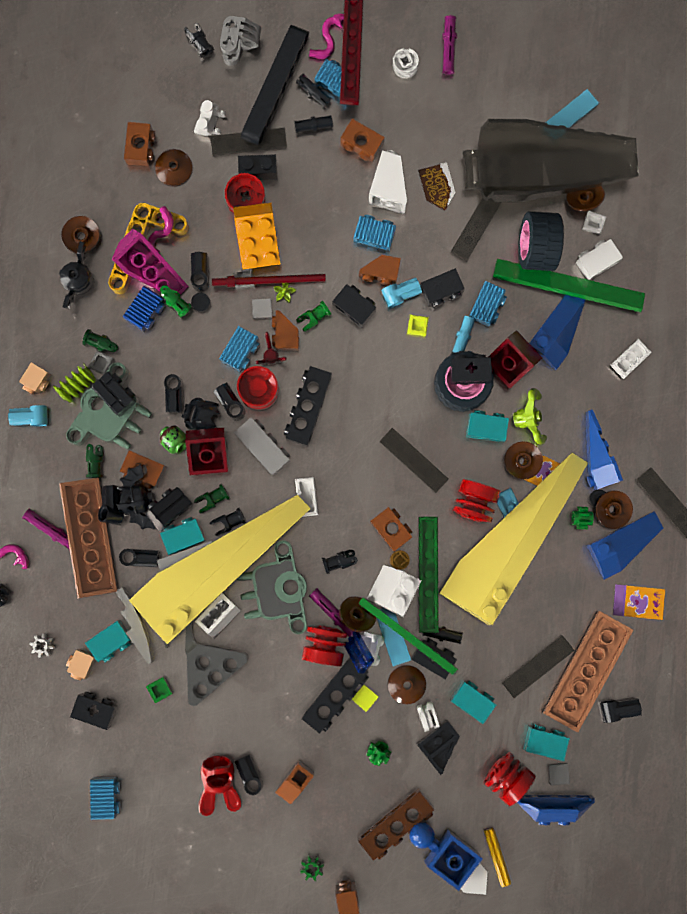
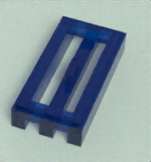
M354 631L352 633L353 637L350 636L348 638L349 642H345L346 645L344 647L358 673L364 674L375 660L360 633Z

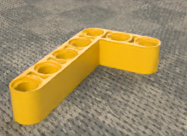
M146 203L136 205L125 236L132 229L135 230L136 228H142L141 234L145 238H147L150 227L163 230L165 222H157L158 218L162 216L160 208ZM142 211H148L146 217H140ZM171 212L174 223L170 234L176 236L186 235L189 231L186 219L179 214ZM179 222L184 223L182 229H176L175 225ZM115 263L108 284L116 294H124L128 290L132 277L124 273ZM118 280H122V286L120 288H115V282Z

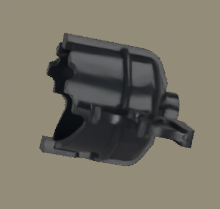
M82 241L79 242L77 250L78 261L66 264L59 271L60 282L69 291L63 303V308L70 309L71 303L74 302L75 294L82 295L87 293L94 286L93 276L88 267L83 264V261L86 259L84 256L86 246H84Z
M142 464L134 468L129 467L127 475L120 478L123 486L117 487L122 492L120 494V504H117V507L122 509L125 515H130V523L138 524L142 530L145 528L155 529L154 523L141 513L145 512L148 509L149 503L154 501L152 490L148 491L141 483L134 484L144 476Z

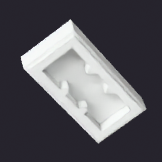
M637 339L610 366L624 379L652 352L640 339Z
M314 477L295 479L297 495L311 508L303 517L318 515Z

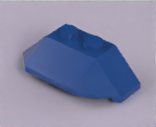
M523 795L517 803L539 825H550V822H558L559 825H570V822H576L594 804L595 798L592 795Z

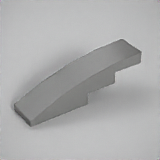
M121 587L116 593L127 607L121 611V614L132 627L126 634L146 662L150 664L154 661L145 623L141 614L129 601L132 597L125 587Z

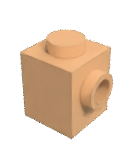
M30 363L19 382L24 385L22 389L33 394L35 391L40 394L41 391L43 392L47 388L51 374Z
M77 649L74 655H70L67 661V672L71 673V677L80 681L82 678L86 679L89 677L96 659L91 653Z

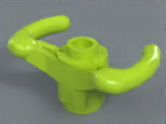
M531 388L528 391L529 400L525 409H519L517 412H514L513 420L515 426L520 427V429L528 427L533 433L535 442L542 445L546 442L547 436L545 434L541 435L537 428L539 422H542V414L540 410L534 407L535 400H540L542 395L538 389Z

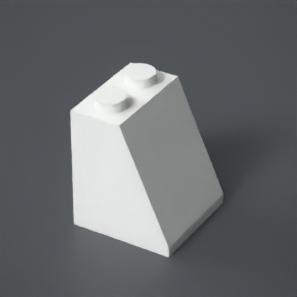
M382 150L369 192L368 204L405 214L407 197L401 156L392 150H387V152Z
M383 565L367 600L403 617L421 580L403 571Z

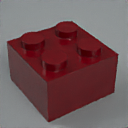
M517 330L487 357H491V368L494 373L509 388L513 387L543 358Z
M224 427L186 431L185 442L189 475L228 472Z

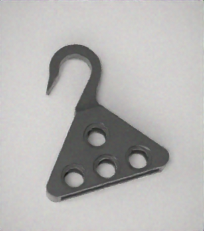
M192 623L185 627L188 703L191 706H196L242 667L249 657L246 652L197 643L193 636ZM164 641L165 648H168V644ZM201 657L208 658V667L200 665L199 660ZM231 658L236 661L237 666L235 669L227 667L226 662L228 659ZM213 672L221 673L222 679L220 682H215L212 679ZM200 684L205 685L207 688V693L204 695L199 694L197 691V687Z

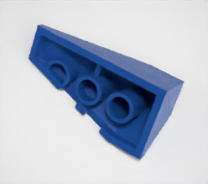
M565 295L529 342L543 357L542 360L555 370L558 369L569 353L586 299Z
M592 409L586 412L587 482L590 488L593 487L594 490L623 481L614 456L611 457L608 454L609 444L607 440L605 441L600 436L602 435V429Z
M655 511L586 545L603 580L621 572L663 529Z

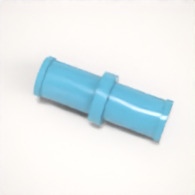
M464 316L460 331H457L456 334L458 337L452 350L453 353L465 351L468 340H471L472 336L470 334L476 319Z

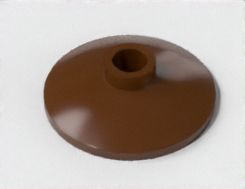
M170 149L163 152L157 158L155 164L157 177L161 182L169 186L184 184L190 178L193 170L190 157L178 149ZM176 163V167L170 168V164Z
M580 183L568 192L567 203L571 208L578 211L592 210L604 201L605 191L597 183Z
M76 216L69 219L64 224L61 233L64 245L74 253H77L80 241L84 242V246H86L84 253L91 251L97 245L100 236L96 223L85 216ZM85 234L84 239H79V235Z
M522 441L508 448L504 463L507 471L513 477L530 479L541 470L543 456L537 446L530 442ZM525 459L527 463L525 465L520 464V460Z
M613 490L606 492L599 498L596 504L597 519L603 526L610 529H618L625 526L633 514V505L630 498L621 491ZM613 505V506H614V511H613V512H610V511H609L610 506Z
M349 597L342 602L339 608L341 621L347 628L355 632H366L376 622V617L359 605L361 597Z
M403 665L396 668L390 674L388 690L392 698L397 702L413 704L424 695L426 679L418 668L411 665ZM405 682L411 683V687L409 689L404 688Z

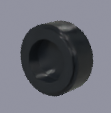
M197 293L191 299V305L197 312L202 313L210 308L211 302L205 293Z
M600 489L592 491L588 498L589 504L596 508L599 498L606 492Z

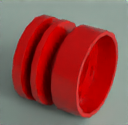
M240 173L233 176L227 182L225 199L233 214L234 207L263 204L266 202L263 184L256 176L249 173ZM247 194H249L250 200L246 199L245 201H243L242 195L246 196Z
M462 479L458 492L465 495L466 498L456 499L455 502L462 504L463 507L454 506L452 511L476 522L491 523L493 518L485 515V512L495 513V510L487 505L488 503H498L501 491L478 482Z
M322 625L308 626L307 631L315 633V637L306 636L305 639L313 642V646H304L302 660L342 667L344 653L337 651L336 646L342 647L346 643L337 640L338 637L347 638L348 633L334 627Z
M510 752L505 754L491 767L483 782L487 787L492 785L491 791L493 792L502 788L499 798L509 807L523 797L536 778V775L526 766L517 771L520 761L518 759L514 760V755Z

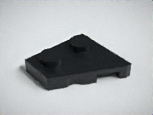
M447 720L421 740L417 746L438 773L442 775L460 736Z

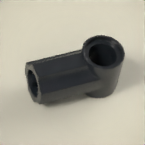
M204 252L191 253L190 281L197 292H205L209 288L208 254ZM199 278L205 279L201 285L195 284Z
M170 374L164 379L166 412H183V380L175 374ZM175 378L178 380V386L172 389L169 386V382Z
M227 382L218 386L213 391L232 420L239 421L245 416L243 405ZM240 407V413L232 415V408Z
M116 485L102 487V506L98 511L100 522L120 525L123 521L124 512L117 507V504L120 503L119 489H117L118 486Z
M124 549L119 554V561L125 566L158 567V550ZM131 552L134 557L130 563L125 561V554Z
M638 698L601 702L604 723L617 722L622 718L642 715V708Z
M249 754L234 761L243 781L246 793L256 795L263 788V780L260 778ZM249 781H257L259 788L257 790L250 789Z

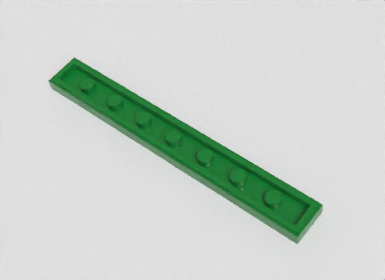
M497 259L493 278L637 312L643 310L645 293L553 271L523 269L519 263Z

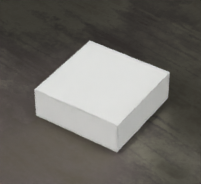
M588 211L582 230L600 235L606 216Z

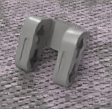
M229 16L224 20L220 47L223 52V60L227 65H236L239 62L241 50L245 51L259 46L261 26L247 18ZM231 23H234L235 27L229 29L228 26H231ZM234 54V57H232V59H229L227 56Z

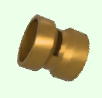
M396 551L390 557V564L395 569L402 570L409 565L410 559L405 551Z

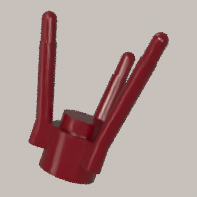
M265 332L268 350L263 354L264 359L257 360L255 363L273 366L277 362L282 363L287 360L286 357L279 358L276 350L272 349L269 333Z

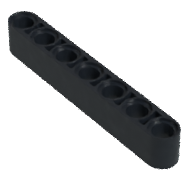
M290 25L243 127L241 139L258 146L261 144L308 41L309 31Z

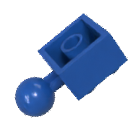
M418 823L410 830V841L415 847L421 849L428 847L432 850L424 860L427 867L458 891L483 859L475 849L449 829L439 841L435 838L433 828L427 823Z

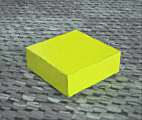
M410 315L407 334L426 337L429 317Z
M364 684L352 700L367 712L379 696Z

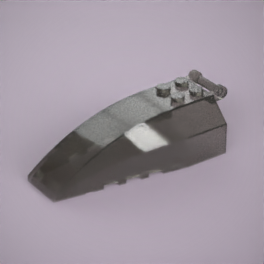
M488 119L480 129L477 150H465L462 152L466 170L465 190L479 189L485 202H526L590 189L639 176L636 138L614 134L607 135L602 132L584 131V129H571L562 125H548L545 122L528 119ZM472 158H477L479 181H474Z

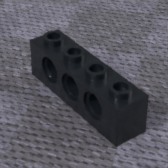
M312 366L309 367V370L304 371L302 381L305 382L303 388L298 389L296 399L299 400L297 406L292 407L290 417L293 418L291 424H287L284 435H287V441L306 447L309 446L332 377L331 372ZM310 384H317L319 389L317 392L311 393L308 391V386ZM306 401L313 404L312 409L309 411L302 409V404ZM300 419L307 422L306 427L303 429L296 427V422Z
M350 656L301 719L319 734L322 730L326 732L332 725L330 720L333 716L336 715L338 717L345 707L342 705L345 701H351L356 695L355 689L359 684L363 686L368 680L369 676L367 674L369 671ZM347 675H351L355 679L354 683L350 686L345 685L343 682L344 677ZM340 691L342 693L341 700L334 701L331 698L332 692ZM327 706L330 709L329 715H320V707Z

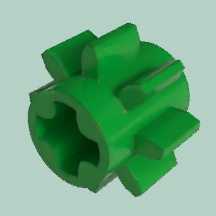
M577 507V511H572L571 522L572 525H577L576 529L588 530V526L593 525L594 515L593 511H588L589 507Z
M378 741L376 744L371 742L366 756H369V761L372 764L380 766L382 762L384 764L388 763L392 751L389 750V746L385 742Z
M308 855L307 862L301 861L305 868H302L300 873L306 874L305 880H308L310 877L316 881L318 874L323 876V872L319 869L324 867V863L318 862L319 856L311 859V856ZM310 864L316 867L314 872L309 869Z

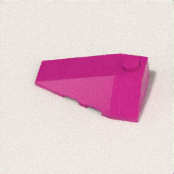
M132 229L118 243L112 260L127 275L160 291L163 285H166L181 295L189 287L140 232Z

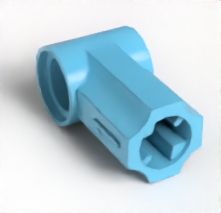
M416 277L398 285H389L381 290L388 308L400 305L404 300L422 293L421 286Z
M35 405L30 406V408L9 409V424L11 426H47V406Z

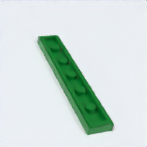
M418 517L419 580H421L419 584V633H439L438 517Z
M365 598L360 600L359 605L450 674L455 675L459 670L457 667Z

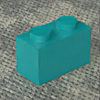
M474 410V413L469 414L466 437L502 443L506 441L509 418H505L504 414L493 413V416L485 415L486 412Z
M192 517L181 521L182 525L175 527L172 524L167 526L164 532L160 533L168 555L206 541L198 519L193 520Z
M118 620L85 642L97 662L103 660L105 663L114 657L113 653L118 649L123 651L129 647L131 640L126 634L127 629L121 620Z
M462 681L450 698V701L484 724L496 707V704L493 702L495 698L486 692L482 695L477 691L478 686L471 681H468V683Z
M535 724L534 727L529 726L523 749L526 752L564 761L570 738L565 736L563 731L554 729L553 732L546 731V727Z

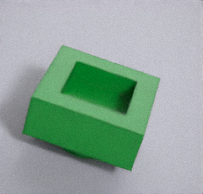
M165 677L146 686L154 703L173 694Z

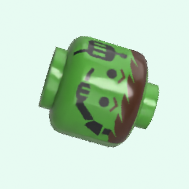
M166 426L162 429L159 442L169 453L179 454L186 449V434L178 426Z

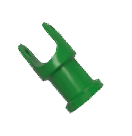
M166 285L160 288L165 303L178 312L179 317L189 312L192 305L186 303L180 297L179 292L171 290Z
M321 301L320 305L299 316L296 322L300 323L305 319H309L310 323L303 328V331L306 332L319 324L318 321L325 316L332 314L326 304Z

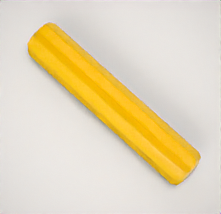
M494 828L486 829L484 833L502 887L511 885V880Z

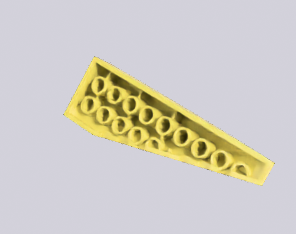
M571 453L554 471L458 562L439 594L487 625H493L552 528L588 462L574 453Z
M298 495L292 497L157 573L129 601L154 631L167 644L170 643L311 508Z

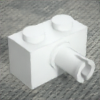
M221 593L214 602L204 609V612L195 622L214 639L241 610Z

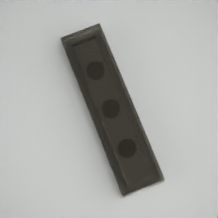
M285 127L267 129L259 146L241 139V133L210 136L213 156L287 148Z
M488 187L452 248L451 253L468 261L504 200V195Z
M391 428L379 441L435 493L448 481L449 478L395 429Z
M649 468L636 481L680 533L687 538V508L652 468Z
M561 635L501 683L511 696L515 698L575 650L565 637Z

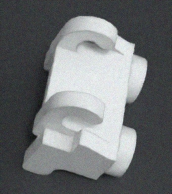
M209 100L204 101L194 133L203 136L211 134L220 135L221 130L215 128L218 117H226V112L222 110L218 112L219 106Z
M364 632V635L357 634L356 638H359L357 651L352 653V657L357 658L358 663L377 666L380 662L378 652L384 643V637L369 632Z

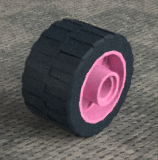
M528 211L522 220L519 235L520 265L523 269L555 271L559 266L563 252L564 225L562 216L559 213Z
M459 351L446 357L442 364H440L435 375L434 385L439 400L446 407L454 411L464 412L478 408L489 397L494 386V374L491 368L492 381L490 384L451 385V359L455 358L456 355H466V358H474V355H479L472 351ZM469 365L466 370H469L470 373H473V371L476 369H473L472 365Z

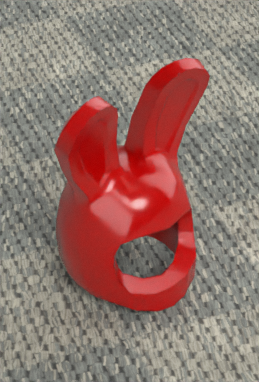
M212 756L205 759L200 768L204 790L199 802V812L204 816L211 815L215 809V794L223 793L227 809L236 812L241 807V798L233 786V762L225 756Z

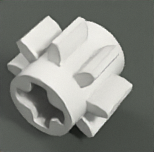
M46 633L42 634L41 639L38 635H35L36 641L29 643L34 649L31 653H38V658H41L43 653L46 656H50L49 650L55 648L51 643L53 638H46ZM42 642H45L46 644L44 645V649L39 648Z

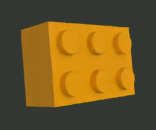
M272 202L234 207V221L242 268L250 269L279 265L280 255Z

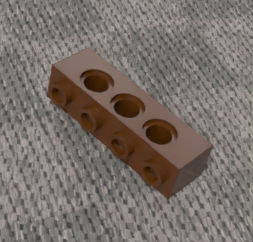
M418 788L358 838V842L373 861L376 858L381 859L388 853L387 849L392 845L394 847L403 840L402 837L406 833L410 834V830L414 825L422 820L425 822L433 816L434 807ZM410 809H416L418 814L416 817L411 818L407 815V812ZM400 821L403 827L400 830H394L392 824ZM385 834L388 839L386 842L380 843L377 841V836Z

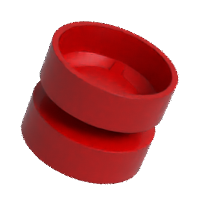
M253 366L244 370L239 376L237 392L247 407L254 410H265L276 402L279 395V385L275 375L269 369L262 366Z

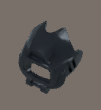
M198 397L194 398L189 404H185V411L181 418H184L185 426L191 430L215 428L216 424L213 423L211 417L220 414L216 407L219 404L205 401ZM193 406H196V407H195V410H194V413H193V416H192V419H191V421H190V420H189L190 412H191Z

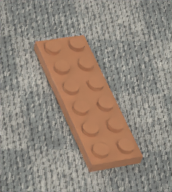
M99 478L60 483L59 487L77 598L116 592L117 587L106 523L100 522L98 519V511L102 506Z
M598 611L543 713L578 733L628 642L633 629Z

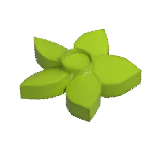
M283 283L282 287L274 286L275 291L278 292L276 301L284 297L285 301L290 303V295L294 294L296 289L293 287L288 288V283Z

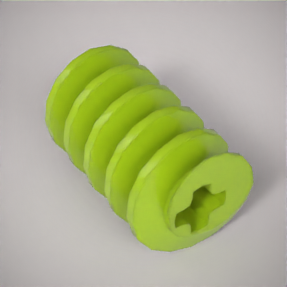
M84 362V369L79 366L77 367L78 374L71 371L73 378L65 376L66 383L60 380V388L55 385L53 386L63 400L71 403L73 401L72 396L79 397L78 391L81 393L85 392L84 386L87 388L91 387L89 381L93 383L97 381L93 372Z

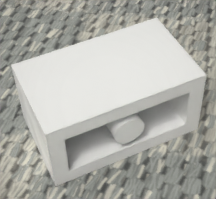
M611 239L606 242L602 240L594 245L595 249L589 252L587 249L578 255L579 259L576 264L587 280L595 278L623 259Z

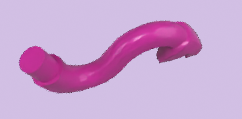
M335 14L324 21L322 34L328 47L324 50L310 49L309 57L326 59L333 53L335 42L329 32L330 26L336 24L342 29L341 22L344 20V14Z
M166 206L160 208L165 222L164 229L154 231L148 238V242L154 248L155 241L158 238L168 236L173 228L174 220Z
M9 544L0 549V558L9 552H14L17 555V559L13 565L19 563L22 564V569L28 568V557L19 546Z

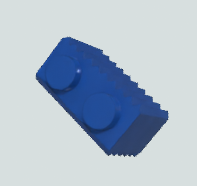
M143 286L123 315V318L143 332L146 329L149 330L155 321L153 318L156 313L160 314L164 309L165 300L157 293Z

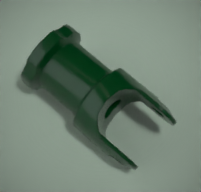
M87 329L82 345H90L97 348L100 352L107 350L116 352L118 350V345L110 341L108 336L104 334L102 336L98 335L90 329Z
M88 444L86 446V462H88L86 478H103L101 474L103 448L101 445H97L94 454L93 445Z
M220 484L217 489L210 493L207 491L197 497L194 503L207 500V505L199 510V513L202 514L216 507V504L224 499H230V496L223 484Z

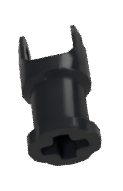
M195 23L196 33H191L185 27L184 32L191 44L195 45L199 51L198 55L204 58L213 52V45L208 43L205 38L206 35L198 23Z
M237 508L235 512L221 515L209 524L216 522L224 524V529L215 533L218 536L232 530V527L238 524H245L246 520L241 509Z
M347 550L327 559L324 557L322 561L326 573L330 574V571L339 568L345 569L355 565L358 559L355 557L354 550Z

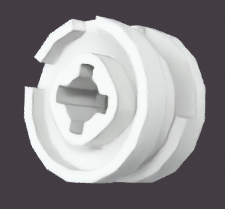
M402 48L395 52L393 70L397 76L410 78L416 74L419 63L417 53L410 48Z
M432 701L426 702V705L423 706L421 704L417 705L424 731H430L432 727L435 729L439 728V722Z

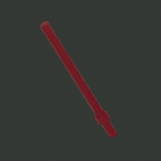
M326 274L259 277L227 276V278H212V286L235 287V285L322 282L326 281Z

